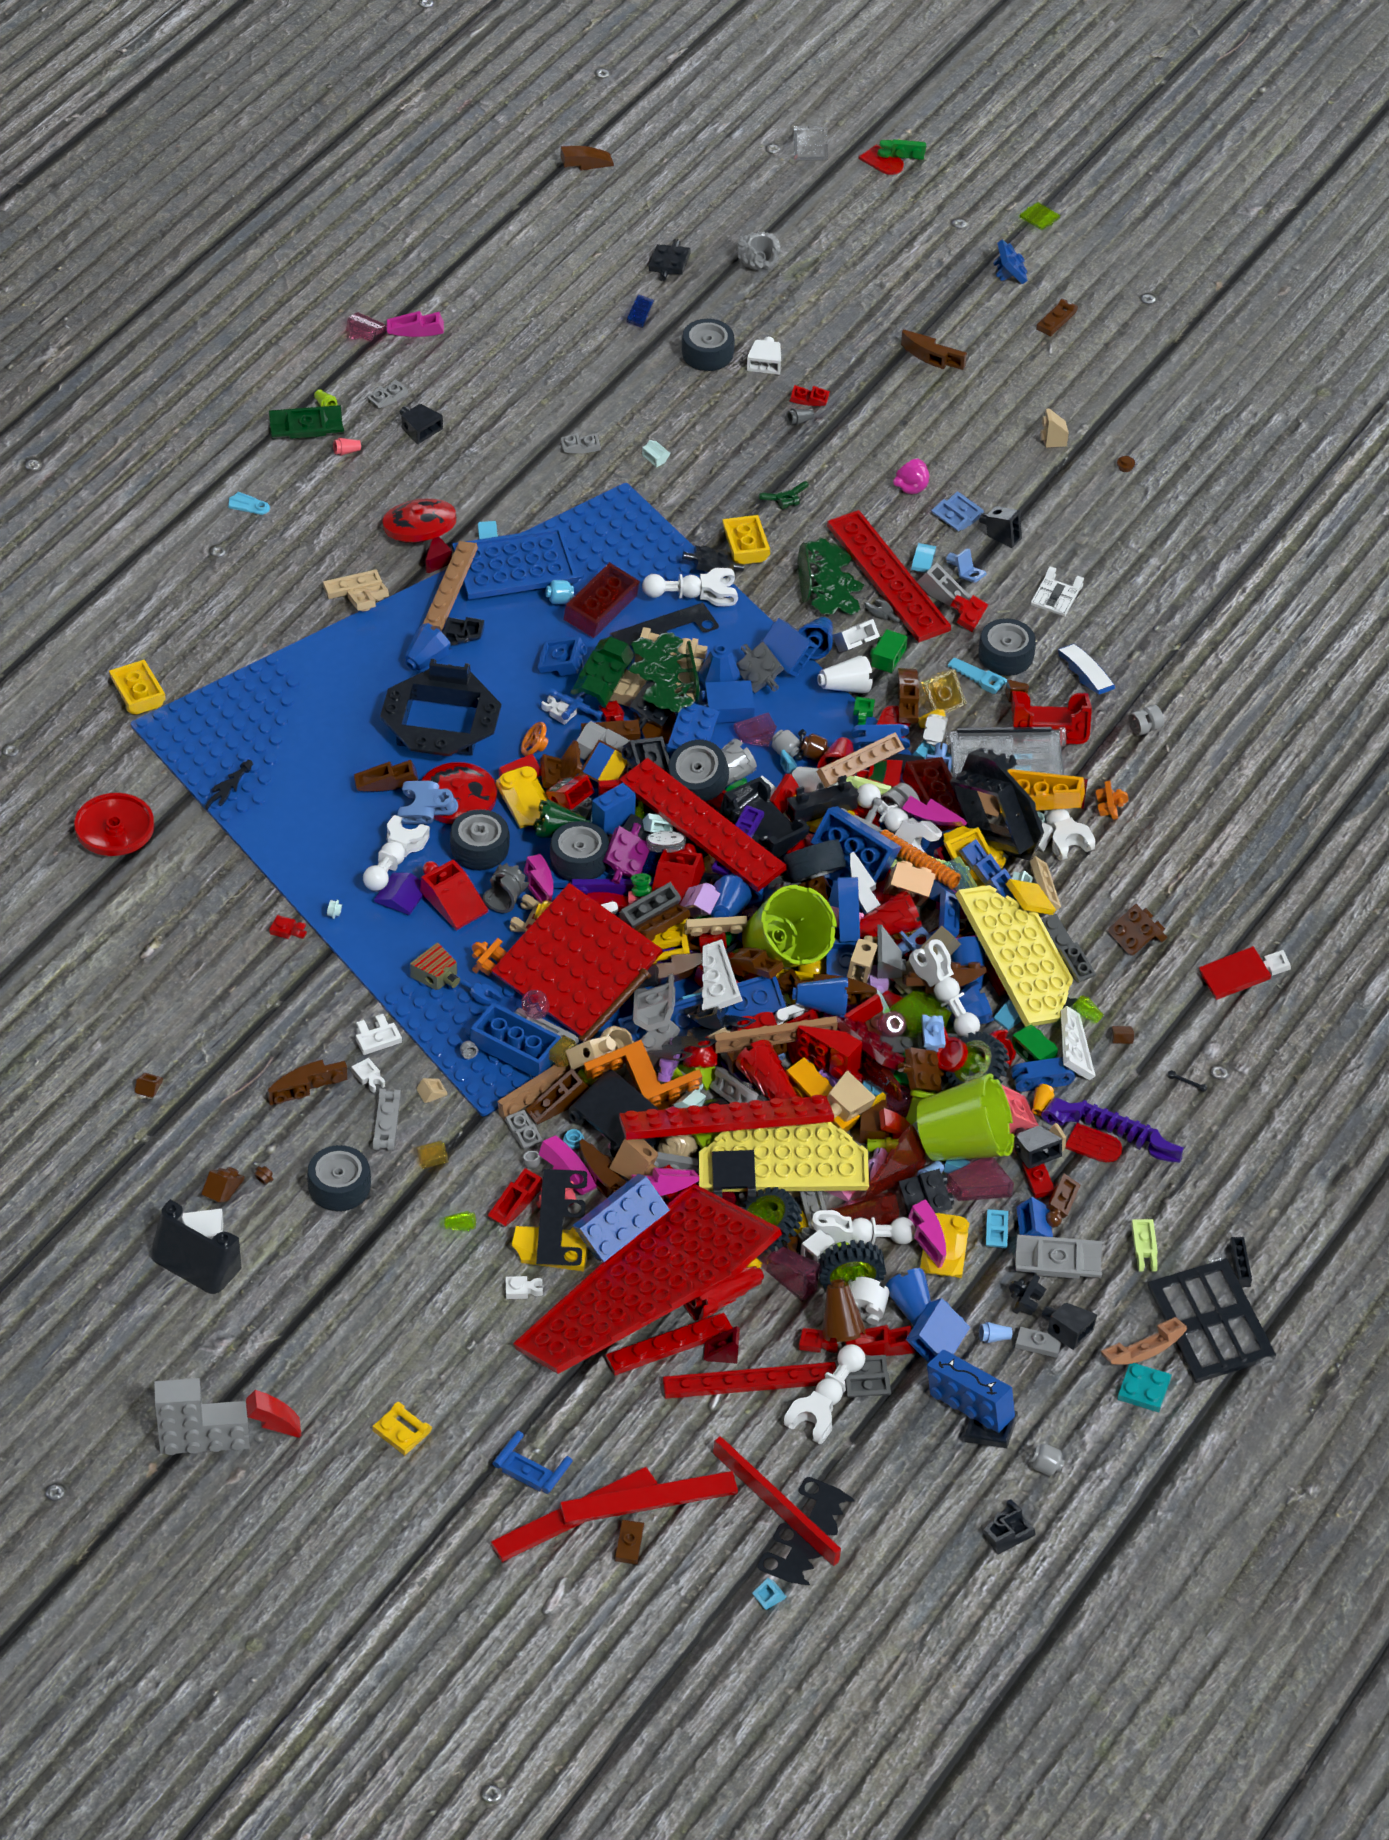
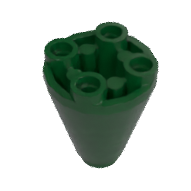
M546 799L545 801L541 800L539 803L538 811L540 812V818H536L534 830H536L535 835L539 838H552L554 832L562 825L575 821L590 823V820H586L585 817Z

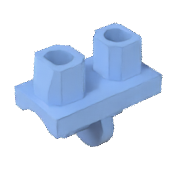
M922 1015L924 1047H926V1050L938 1052L939 1048H945L946 1044L943 1016L929 1017Z

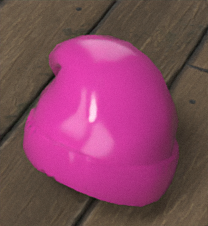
M919 458L907 462L897 471V477L894 478L893 484L896 487H900L907 494L922 492L927 487L930 477L926 464Z

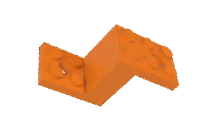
M642 1040L584 1063L586 1078L592 1077L593 1080L599 1078L603 1072L610 1069L617 1071L623 1067V1064H626L636 1090L656 1107L661 1105V1101L666 1099L672 1101L679 1098L681 1093L690 1092L695 1089L698 1090L699 1086L702 1085L703 1076L700 1069L661 1085Z

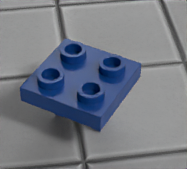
M1003 239L997 242L1000 256L993 262L994 266H997L999 270L996 276L1000 277L1001 281L1014 276L1021 284L1027 282V269L1023 264L1025 262L1023 256L1020 253L1017 254L1010 243L1007 244Z

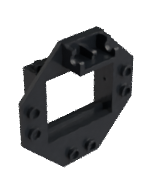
M431 659L429 669L388 688L380 719L396 735V744L398 746H405L410 751L450 756L455 753L473 756L475 744L495 733L502 704L475 677L468 663H465L464 667L450 664H437V660ZM413 700L477 708L470 734L406 725Z
M982 747L971 751L966 758L962 771L950 780L963 818L967 822V828L975 829L979 827L986 843L989 846L1002 849L1007 855L1028 861L1032 860L1043 837L1044 830L1042 820L1036 811L1035 802L1008 772L1009 769L1017 765L1015 756L1010 755L1008 759L1005 753L1000 755L994 754L991 749L988 750V753H985ZM978 791L996 796L1008 828L989 823Z

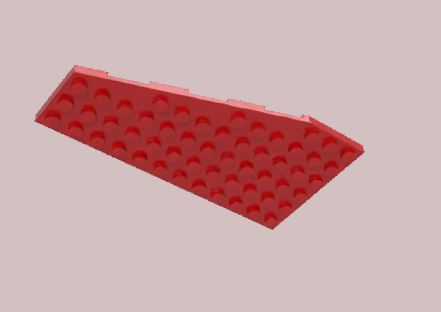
M693 1184L685 1188L667 1205L670 1211L598 1266L519 1337L513 1345L517 1351L559 1374L737 1276L782 1235L781 1229L714 1193Z

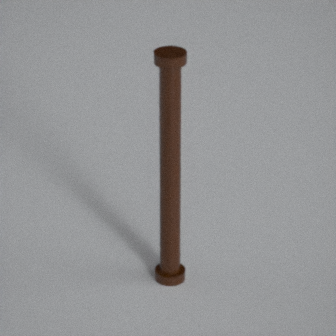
M642 968L639 971L640 974L583 1036L580 1035L578 1037L580 1043L591 1040L644 980L651 977V974L646 969Z

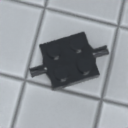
M674 239L671 246L664 244L656 245L649 263V271L661 273L659 276L661 281H666L669 274L683 275L691 249L679 246L680 240L678 239L677 241Z
M695 545L694 554L683 552L682 559L693 561L697 570L710 572L714 568H729L733 571L743 572L745 567L744 564L734 563L731 553L723 549L715 550L704 545Z
M647 680L629 706V709L640 717V731H642L646 723L654 724L662 729L673 713L669 708L661 709L643 699L645 691L655 684L653 680Z

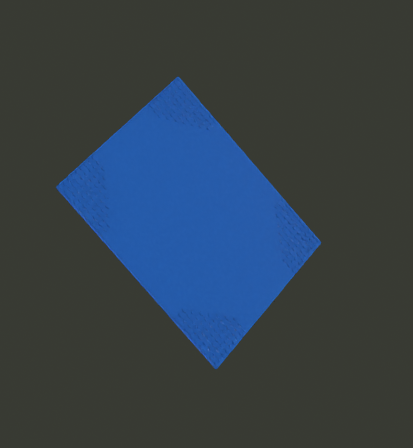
M623 483L524 531L531 532L561 527L578 576V583L571 584L574 587L573 600L567 605L552 604L549 597H546V588L468 600L464 584H462L448 617L465 620L466 617L484 620L485 628L481 639L450 646L449 648H452V652L447 657L437 661V664L464 667L465 663H468L475 677L502 704L495 733L475 744L473 756L457 753L443 756L410 751L407 747L396 744V735L380 719L388 688L429 669V666L421 670L410 669L406 665L405 654L416 630L424 623L447 569L377 602L376 607H372L368 611H359L131 722V728L204 809L209 799L217 793L212 792L214 786L228 780L229 774L241 769L240 764L242 762H246L248 759L253 762L254 765L251 767V771L244 773L241 777L237 791L234 792V788H231L230 795L222 806L219 805L221 800L219 798L206 811L481 1116H486L499 1109L498 1101L535 1077L479 1048L474 1058L465 1059L463 1057L460 1047L463 1042L470 1041V1028L490 1007L478 1003L470 994L471 989L461 984L463 979L473 985L477 982L495 988L501 994L503 1000L498 1001L490 996H486L492 1000V1003L494 1002L512 1012L522 1008L574 1034L492 973L488 976L481 970L477 974L472 971L473 967L477 964V960L480 958H473L472 945L475 942L483 943L485 941L488 943V949L499 938L503 941L500 946L508 952L525 933L511 931V919L517 917L526 923L532 909L521 907L522 897L527 894L536 901L538 900L526 887L525 892L517 897L512 911L500 913L486 905L488 913L458 930H455L425 896L422 897L410 915L374 902L380 890L373 891L368 889L363 882V874L367 868L378 865L379 851L383 845L388 843L387 823L394 815H398L400 807L411 805L415 799L408 798L402 791V788L386 791H358L354 774L389 761L394 766L411 760L416 768L418 780L421 781L430 770L437 766L452 762H464L483 768L493 777L496 783V780L500 778L499 768L501 766L525 757L521 753L522 741L528 730L537 722L545 723L547 728L545 737L548 738L546 748L542 752L537 750L533 754L540 769V758L543 754L561 759L571 743L579 738L581 723H589L590 721L594 723L605 722L603 717L598 719L589 712L585 713L577 709V714L564 725L552 718L550 711H544L541 708L542 701L548 703L549 692L552 688L557 690L558 693L566 694L574 699L579 694H582V692L575 695L570 693L583 668L579 669L578 674L560 676L558 671L540 673L537 667L545 641L580 637L583 644L587 647V654L582 657L584 667L599 640L610 636L613 637L611 635L612 632L703 602L719 624L718 629L702 632L696 622H692L667 630V633H674L675 636L681 639H698V645L708 647L707 656L715 645L722 644L728 646L736 664L746 656L741 650V646L747 644L753 650L760 644L774 622L734 584L728 586L734 588L738 594V601L733 606H716L708 600L700 599V595L694 598H687L682 595V598H679L678 591H665L657 598L648 597L643 592V580L650 574H658L665 581H678L679 574H682L683 578L688 575H695L700 578V574H707L709 572L697 570L693 561L682 559L683 552L694 554L695 547L628 483ZM705 620L702 622V626L710 629L714 626V623L710 620ZM635 656L627 670H629L630 666L635 662ZM809 659L797 677L782 670L774 679L779 686L778 690L772 691L768 685L762 687L757 693L752 690L755 706L754 721L716 723L711 742L722 749L735 738L744 743L740 746L742 749L747 747L753 755L757 765L755 769L757 770L744 777L747 779V782L764 776L777 788L786 773L780 764L781 756L772 748L771 741L772 737L781 729L783 731L790 730L798 739H800L798 732L804 729L806 731L805 736L813 733L826 738L828 747L841 737L848 738L851 742L855 739L852 737V728L858 725V716L853 715L855 699L846 691L823 689L817 681V676L823 668L813 659ZM697 671L700 686L699 702L696 703L694 701V703L703 706L706 702H702L701 692L705 688L699 679V672ZM740 674V679H739V681H745L744 678H743V677L741 676V674ZM591 695L585 696V700L582 702L591 706L590 708L596 711L599 710V705H601L598 699ZM554 697L557 703H559L562 700L558 697ZM413 700L406 725L470 734L477 708ZM619 704L624 712V721L636 720L633 716V711L628 706ZM874 717L866 718V725H877L878 720ZM640 731V739H644L642 732ZM905 749L898 753L912 755V753L908 749ZM795 756L792 757L798 767L817 768L818 762L804 756L801 761L796 760ZM580 759V762L582 763V768H583V766H584V764H585L586 762L583 761L582 759ZM925 765L922 775L901 773L900 783L909 785L918 795L920 802L927 805L929 800L932 799L963 818L955 794L928 768H925ZM542 776L537 777L544 792H546L548 788L543 787ZM589 778L594 793L589 798L594 800L598 797L599 783ZM497 788V800L491 811L504 818L510 833L508 855L500 864L504 865L507 863L508 866L512 867L518 865V869L525 875L524 882H528V877L524 873L527 857L541 854L550 869L551 838L537 837L534 825L520 829ZM638 799V810L635 811V816L644 819L648 813L640 808V800ZM912 817V818H914V819H915L916 821H918V822L923 821V820L917 819V818H915V817ZM433 819L432 823L423 824L430 827L429 839L422 850L411 852L404 857L403 862L397 866L396 871L389 869L387 872L388 878H390L392 873H412L421 880V877L425 875L423 873V866L426 862L433 861L440 867L453 860L454 857L450 847L452 824L443 823ZM884 822L880 823L881 830L887 829ZM402 823L405 829H415L420 825ZM934 824L941 830L942 836L937 841H928L922 837V849L927 855L934 858V850L944 845L943 834L961 826ZM677 843L670 844L669 849H677ZM454 859L466 872L483 900L484 893L492 888L490 879L498 865L487 870H474L464 867ZM826 878V880L828 881V883H829L831 886H833V882H834V881H832V880L829 879V878ZM553 888V896L551 902H553V900L561 893V891L564 888ZM763 896L761 905L750 909L745 908L736 916H747L748 921L763 905L765 896ZM330 900H339V904L342 905L340 916H336L335 919L327 916ZM616 912L614 915L618 917L620 912ZM742 932L738 934L734 943L738 940L742 943ZM435 943H439L456 960V976L460 978V982L455 988L445 984L439 990H435L410 976V963ZM492 957L489 959V960H491L494 964H497V963H498V962H497L496 960H494ZM695 974L674 982L675 1002L679 1001L681 997L691 995L701 988L694 981ZM661 985L650 986V987H645V988H646V989H652V988H655V987H658V986H661ZM634 993L591 1040L600 1038L603 1031L608 1027H620L618 1019L633 1015ZM560 1054V1056L554 1061V1063L549 1068H551L558 1062L562 1061L567 1056H562Z

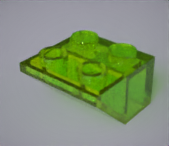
M913 991L890 1008V1011L896 1016L895 1018L905 1023L907 1029L914 1033L923 1032L922 1015L929 1017L943 1016L944 1027H946L952 1013L945 1006L942 1007L941 1003L930 993L926 994L919 991Z

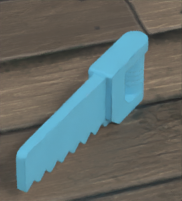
M953 658L948 664V667H952L956 672H961V675L974 680L975 683L981 686V689L992 694H996L1002 685H1006V678L991 671L986 672L957 658Z

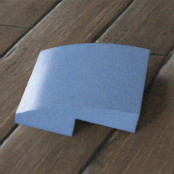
M958 491L949 500L943 499L931 510L934 515L956 531L967 528L984 513L982 508Z

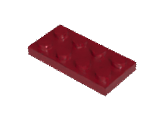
M836 1016L837 1028L862 1041V1049L882 1066L898 1070L900 1069L897 1068L898 1064L906 1063V1058L903 1055L893 1052V1047L886 1042L880 1041L881 1037L875 1032L867 1030L868 1026L859 1020L856 1023L847 1016L845 1018Z

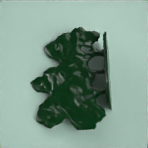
M821 537L817 541L803 542L800 546L797 560L802 601L804 603L807 602L811 591L817 594V598L812 601V605L819 609V612L822 614L833 615L838 608H841L842 611L850 615L859 612L861 609L858 600L850 595V593L859 592L863 589L864 584L855 580L850 573L842 572L840 569L850 563L851 555L842 550L837 544L829 543ZM808 550L812 552V555L810 557L808 555ZM821 555L823 557L821 560H814L816 556ZM810 563H814L818 567V573H811ZM812 577L815 578L818 586L812 587Z
M661 633L655 642L640 637L637 641H633L631 645L634 653L641 656L643 660L634 662L628 671L639 674L644 680H653L655 682L652 687L645 691L643 699L661 709L669 708L672 712H680L683 707L691 706L694 700L698 703L699 680L691 642L687 641L686 654H682L678 651V648L683 644V640L675 636L674 633ZM686 658L687 668H681L677 660ZM688 672L690 683L681 682L678 679V674ZM678 687H684L681 688V690L683 691L675 693V689H677ZM689 688H692L694 700L686 695Z

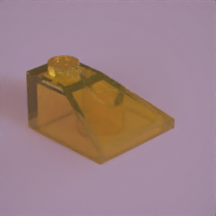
M955 669L943 670L921 682L932 711L937 708L939 710L944 709L946 714L967 705Z

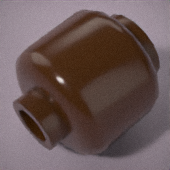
M812 733L804 737L800 750L804 757L818 762L830 747L827 746L828 741L826 738Z

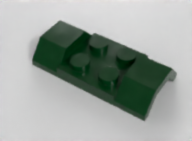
M341 405L269 410L272 439L344 434Z
M611 636L599 640L579 674L570 694L575 695L584 692L596 697L601 706L606 708L634 658V653L629 645Z

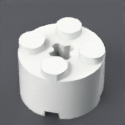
M856 1277L855 1281L850 1279L848 1283L861 1318L869 1324L877 1325L879 1320L883 1318L889 1297V1289L886 1286L882 1288L879 1286L880 1282L872 1278Z

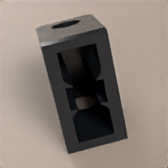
M418 404L412 409L408 406H403L400 410L402 429L416 444H420L443 429V415L423 404Z
M996 506L988 514L982 513L980 515L979 522L986 525L988 537L1010 548H1013L1022 539L1020 510Z
M1041 1126L1028 1130L1020 1127L1015 1132V1152L1027 1168L1031 1169L1062 1157V1138Z
M1064 1303L1057 1310L1046 1306L1042 1312V1317L1049 1321L1048 1334L1070 1349L1075 1350L1094 1331L1097 1314L1075 1305Z

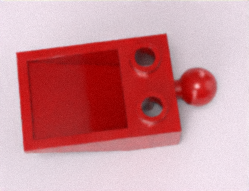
M690 843L684 844L680 850L664 848L658 861L651 893L671 882L681 896L680 905L688 888L699 885L704 874L705 866L702 853H696V848Z
M454 859L440 867L433 861H428L424 864L423 873L425 875L421 877L420 892L455 930L488 913V908L468 875Z

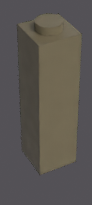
M941 926L919 949H924L929 941L938 939L943 942L951 956L961 944L948 930ZM933 946V951L937 955L938 950L936 947ZM917 955L918 961L923 963L922 958ZM910 960L906 962V971H902V975H908L909 971H914ZM902 977L892 978L896 982L894 987L902 994L906 992L909 996H912L921 987L906 986L902 983Z

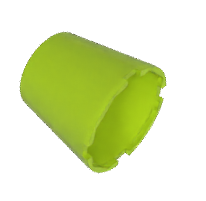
M788 885L775 891L747 921L746 929L742 932L743 948L751 947L766 950L769 958L783 962L784 969L811 964L825 957L833 947L835 927H837L836 918L831 906L820 893L810 887Z
M993 1074L983 1075L919 1101L917 1106V1128L925 1152L932 1161L1005 1157L1012 1153L1014 1134H1010L1009 1124L1013 1123L1011 1110L1004 1089L998 1079L993 1080Z

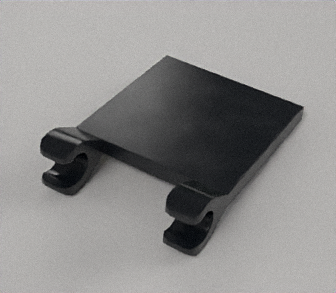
M754 1150L712 1151L713 1193L722 1198V1189L747 1188L748 1202H756Z

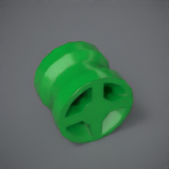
M644 873L633 875L631 877V883L634 885L632 887V894L640 897L650 894L652 891L649 885L651 876Z

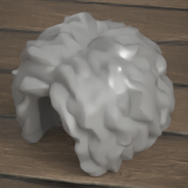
M751 232L744 237L740 236L737 244L740 262L750 269L760 270L762 267L770 269L779 260L778 255L781 253V246L776 236L772 233Z

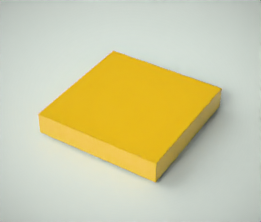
M1014 879L1007 881L1006 886L1023 910L1048 915L1055 913V907L1038 884Z

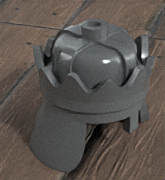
M507 863L498 865L490 879L492 888L483 895L484 903L492 910L500 913L512 911L517 897L525 892L529 882H524L525 875L518 869V865L513 867L508 866Z

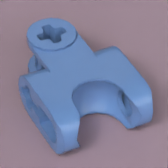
M406 781L403 783L402 791L408 798H414L415 800L409 806L400 807L397 816L403 818L402 823L429 824L433 822L434 815H452L458 809V802L453 798V794L449 789H439V785L436 782Z

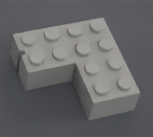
M200 1378L154 1381L161 1454L174 1455L176 1453L218 1452L221 1450L250 1448L246 1401L202 1404Z

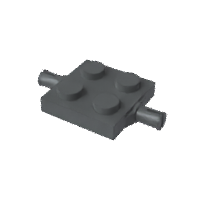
M761 642L753 650L747 644L741 646V650L746 656L736 665L744 680H751L752 690L757 693L762 687L767 685L772 691L778 690L779 686L774 679L785 668L764 642Z

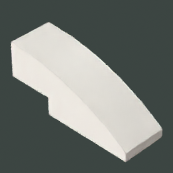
M852 852L850 854L851 877H858L859 905L866 915L880 906L879 901L872 893L876 889V883L856 854Z

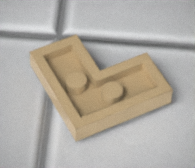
M383 583L347 591L348 599L358 611H368L372 607H376L375 601L389 596L388 589Z

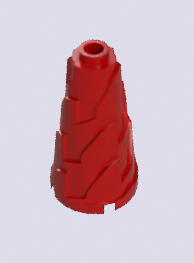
M907 890L891 897L889 901L864 915L863 919L860 920V939H864L865 936H872L877 939L878 925H882L890 936L899 934L901 931L907 933L922 927L921 921L917 922L916 920L919 917V913L910 894L907 895Z
M756 1041L751 1044L753 1048L750 1051L745 1048L738 1055L735 1063L737 1068L767 1099H791L797 1096L789 1081V1076L781 1065L782 1061L770 1041Z
M756 1266L746 1267L737 1276L684 1304L685 1309L694 1320H703L719 1311V1309L736 1301L737 1298L745 1295L749 1290L761 1285L764 1279L763 1271Z

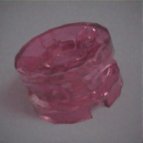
M895 1085L888 1088L885 1093L887 1108H890L891 1111L898 1113L902 1117H906L913 1098L910 1095L911 1090L903 1085Z

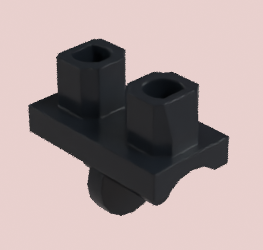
M1034 1274L1031 1281H1028L1026 1285H1024L1025 1281L1023 1279L1010 1283L1011 1297L1016 1299L1019 1296L1012 1309L1014 1313L1018 1314L1022 1310L1032 1315L1035 1312L1038 1303L1030 1299V1296L1039 1301L1047 1290L1038 1283L1040 1279L1038 1275Z

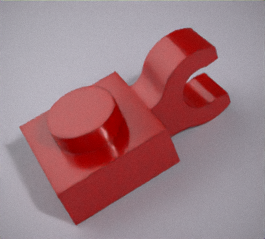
M617 700L609 702L606 708L599 705V711L603 712L602 717L605 722L624 721V712Z
M279 915L276 916L269 929L270 935L289 939L291 935L304 939L307 931L304 930L306 927L305 923H296L295 919Z
M803 1328L799 1350L821 1353V1349L824 1348L828 1352L837 1353L838 1344L836 1338H830V1341L823 1339V1330Z

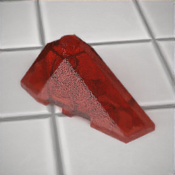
M862 1049L861 1064L858 1072L862 1074V1079L898 1102H901L903 1099L900 1083L890 1069L882 1066Z
M910 1124L901 1134L895 1150L892 1149L885 1164L880 1166L870 1181L865 1198L870 1199L896 1186L897 1182L913 1177L918 1170L924 1168L926 1152L913 1125Z
M891 1191L870 1193L828 1209L837 1211L844 1217H851L852 1221L857 1218H865L871 1221V1217H874L876 1225H891L895 1219L899 1218L897 1198Z

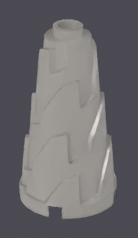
M735 738L721 749L729 767V781L727 785L757 770L755 769L757 767L756 761L747 747L742 749L740 746L744 743Z

